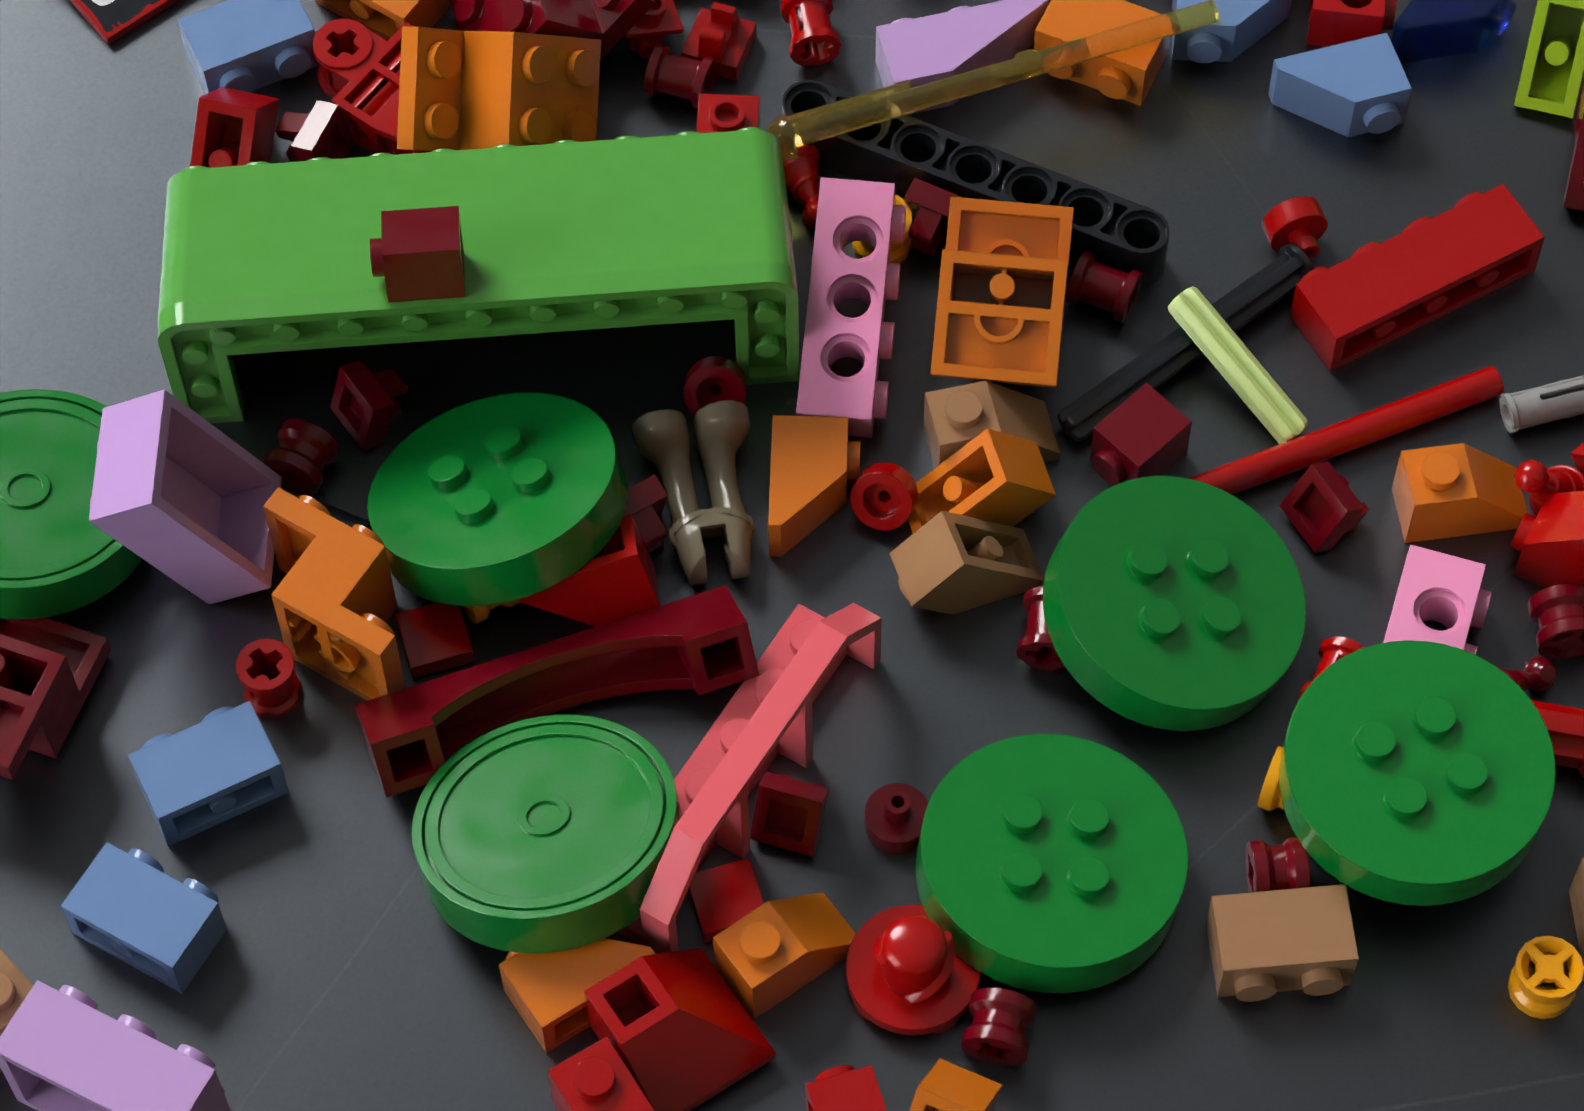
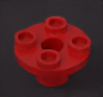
M923 905L896 906L870 918L853 937L846 958V981L856 1011L863 1018L872 1021L879 1027L904 1035L942 1034L950 1031L957 1024L958 1019L969 1009L971 994L979 988L981 972L964 962L954 953L955 943L952 934L949 931L943 932L936 922L928 918Z

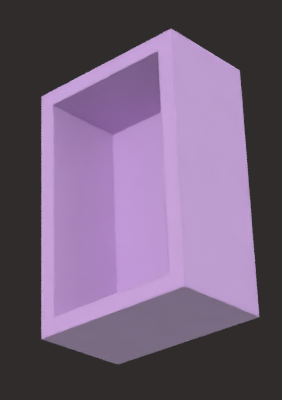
M164 389L102 409L93 489L90 499L89 522L210 605L271 588L274 547L263 506L278 487L281 488L282 477Z
M37 980L0 1036V1068L17 1101L37 1111H231L224 1094L225 1089L221 1086L214 1069L216 1065L207 1055L186 1044H180L178 1049L175 1050L155 1039V1032L143 1022L125 1014H122L116 1020L96 1010L98 1006L94 1000L82 991L69 985H62L58 991Z

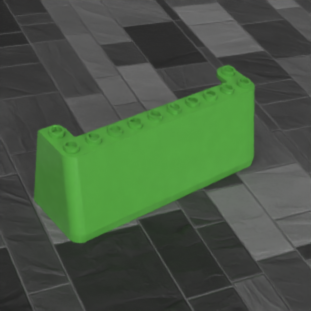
M746 127L737 131L713 133L686 131L677 135L642 138L637 136H621L613 140L584 142L561 140L553 144L527 146L501 144L492 148L456 151L442 148L427 153L399 155L376 153L369 157L342 159L316 157L308 161L284 163L257 161L242 166L213 168L191 166L173 175L167 183L158 309V344L173 396L210 424L244 421L243 397L232 355L734 319L736 364L743 370L747 379V385L799 381L798 289L780 140L774 134L766 132L761 128ZM459 206L465 253L466 297L388 303L385 277H373L370 259V238H381V211Z

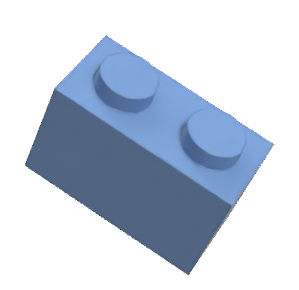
M227 0L178 19L186 56L205 94L221 87L251 93L282 79L300 76L308 69L320 65L313 51L315 29L300 0Z
M250 701L237 707L216 709L205 716L200 723L176 734L166 733L155 736L148 740L140 750L128 754L140 789L168 847L289 793L281 763Z
M106 842L61 905L71 932L183 994L227 931L218 904L219 898L212 890L194 879L186 878L181 883L163 873L164 869L161 864L149 854L139 849L131 848L126 853Z

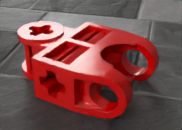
M336 19L324 24L316 32L313 39V51L316 60L320 64L317 72L319 86L328 97L332 98L331 103L339 105L355 144L372 155L376 153L399 155L431 152L397 149L402 26L386 41L358 21ZM405 22V23L402 25V26H406V27H414V26H412L411 24H409V23H407V22Z

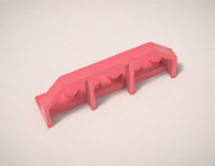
M855 603L844 607L826 618L801 604L796 606L758 660L759 676L743 681L674 779L683 816L672 831L640 907L641 916L617 932L639 945L650 946L655 954L679 951L676 916L695 872L715 844L742 859L745 858L750 850L748 796L778 753L807 768L813 759L812 704L846 655L873 670L876 668L881 660V617Z

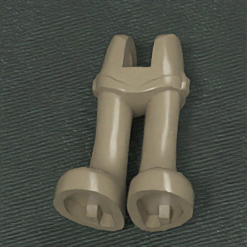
M734 400L708 404L697 412L693 420L696 448L704 468L712 505L711 509L700 510L691 466L689 430L685 416L681 412L672 409L656 410L639 417L633 423L631 429L638 451L656 465L662 478L665 491L668 494L667 499L672 525L668 530V543L677 551L684 573L691 585L707 583L706 549L703 546L702 539L723 538L724 556L731 579L745 578L750 574L751 537L756 528L754 527L752 517L745 513L740 496L735 468V454L750 434L751 423L747 406Z

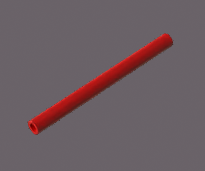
M1489 366L1189 477L1188 479L1207 483L1234 495L1309 467L1311 464L1323 462L1500 396L1504 392L1503 382L1497 369L1494 366Z

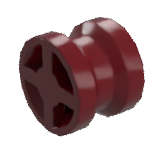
M293 418L285 420L277 434L280 442L277 449L269 450L263 463L282 477L281 488L297 495L313 496L318 492L324 481L321 471L324 466L332 465L340 451L339 444L333 436L313 423Z
M1560 584L1545 588L1534 594L1529 599L1527 607L1531 620L1539 625V632L1535 638L1539 654L1547 659L1556 660L1584 655V585Z
M1297 837L1287 838L1282 845L1269 846L1263 840L1247 841L1245 860L1249 893L1310 887L1307 851Z
M981 988L975 990L971 994L969 1012L974 1018L972 1025L963 1032L961 1049L972 1058L989 1064L1015 1066L1026 1062L1030 1043L1025 1038L1026 1028L1035 1022L1037 1012L1035 1002L1027 996L1012 990L1002 988Z

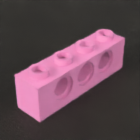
M825 177L820 179L796 416L848 417V436L872 438L874 418L886 419L889 382L878 381L880 359L892 360L895 322H884L886 300H898L901 264L890 263L892 242L903 243L906 221V206L895 205V183ZM854 241L867 242L875 249L869 256L861 259L851 258L842 251L846 245ZM847 299H859L869 306L863 315L854 318L845 317L836 310L838 305ZM843 357L855 358L863 365L860 372L850 377L839 376L830 369L836 360Z
M1410 544L1383 643L1405 640L1428 641L1456 647L1476 655L1478 646L1466 643L1470 626L1482 629L1492 592L1480 589L1486 564ZM1436 621L1443 624L1447 630H1433L1423 622Z

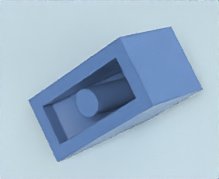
M1173 0L1172 60H1192L1197 63H1211L1214 61L1232 62L1290 17L1292 0Z
M1383 33L1274 59L1268 96L1271 103L1277 107L1341 135L1352 137L1368 132L1380 134L1391 130L1397 125L1404 124L1412 88L1388 33Z

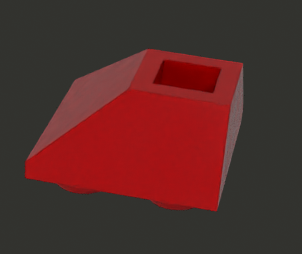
M702 948L641 956L584 991L589 1025L600 1040L606 1036L608 1037L654 1111H691L776 1057V1052Z

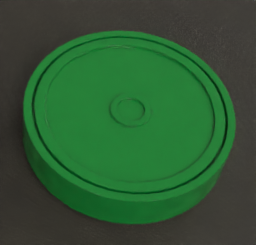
M46 389L16 390L0 393V619H38L67 613L86 606L119 586L143 560L89 522L90 499L93 489L102 409L107 407L98 401L70 392Z
M512 393L487 397L456 407L430 420L411 433L389 454L376 473L368 496L367 511L373 532L385 544L391 574L402 586L422 598L447 605H492L513 601L543 591L573 575L590 562L607 545L623 519L628 501V483L610 430L594 411L581 403L562 396L545 393Z
M1175 476L1141 477L1119 483L1098 494L1079 511L1057 544L1049 560L1043 583V610L1047 630L1057 654L1070 674L1090 695L1110 710L1140 724L1172 731L1206 730L1222 726L1247 714L1267 696L1287 671L1299 650L1304 634L1306 621L1304 588L1297 566L1285 543L1262 516L1240 499L1222 489L1188 478Z
M1414 640L1391 641L1359 649L1342 657L1320 673L1306 688L1292 713L1279 767V786L1287 819L1293 832L1310 856L1325 871L1356 891L1383 901L1415 906L1443 905L1458 902L1492 888L1511 874L1528 855L1537 839L1550 807L1555 784V757L1547 727L1539 711L1520 686L1503 671L1477 655L1441 643Z
M548 715L524 719L494 729L476 738L452 755L429 780L419 798L412 822V845L428 897L438 914L449 926L472 941L487 947L516 953H549L574 949L606 938L641 916L640 907L672 831L683 815L671 770L659 751L645 738L623 725L601 718L583 715Z
M1059 734L1020 735L994 742L973 752L952 768L939 783L928 803L922 823L916 857V882L919 897L927 917L936 922L943 932L949 931L952 934L955 943L954 953L977 971L996 981L1029 991L1043 993L1081 992L1099 988L1130 974L1148 960L1162 944L1174 921L1185 886L1188 868L1187 842L1178 813L1168 796L1147 772L1127 757L1104 745L1074 736Z

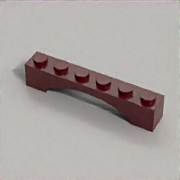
M724 585L356 704L355 707L371 761L387 798L427 785L437 770L462 747L476 738L507 724L524 719L547 716L584 703L630 693L669 689H695L697 695H702L759 676L747 620L728 588Z

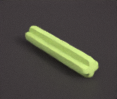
M1194 286L1189 287L1171 301L1168 306L1169 313L1273 438L1281 444L1299 436L1308 426L1306 417L1200 290Z

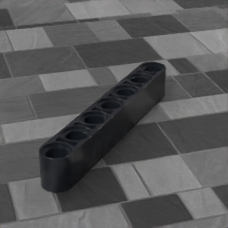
M799 81L792 84L784 92L782 98L783 143L785 147L791 148L801 145H812L818 148L821 155L820 166L856 180L895 183V195L903 198L915 177L963 198L1074 207L1069 255L1070 263L1076 265L1082 253L1088 251L1095 254V261L1128 274L1133 269L1142 272L1141 286H1148L1158 281L1164 273L1170 229L1164 216L1154 209L819 81ZM1079 224H1085V225H1090V226H1089V227H1083V226H1078V225H1079ZM1138 245H1139V246H1144V247H1147V248H1145V249H1140V248H1135V247H1133V246H1138Z

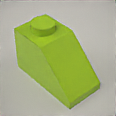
M1538 0L1514 106L1573 118L1584 79V0Z

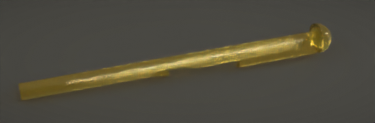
M1208 0L1042 50L1028 49L1014 55V59L911 88L910 80L790 116L782 114L770 123L767 132L774 134L780 140L784 160H796L798 157L797 147L1217 23L1219 21L1218 9L1213 0Z

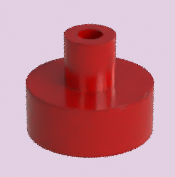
M1310 196L1294 197L1276 205L1265 215L1262 221V228L1274 251L1280 252L1284 245L1291 243L1299 247L1309 259H1312L1319 253L1320 248L1316 241L1325 233L1328 227L1327 219L1319 202Z
M888 462L876 463L866 468L853 485L850 495L851 506L855 515L865 525L877 530H892L901 526L914 510L918 500V489L913 477L904 468Z

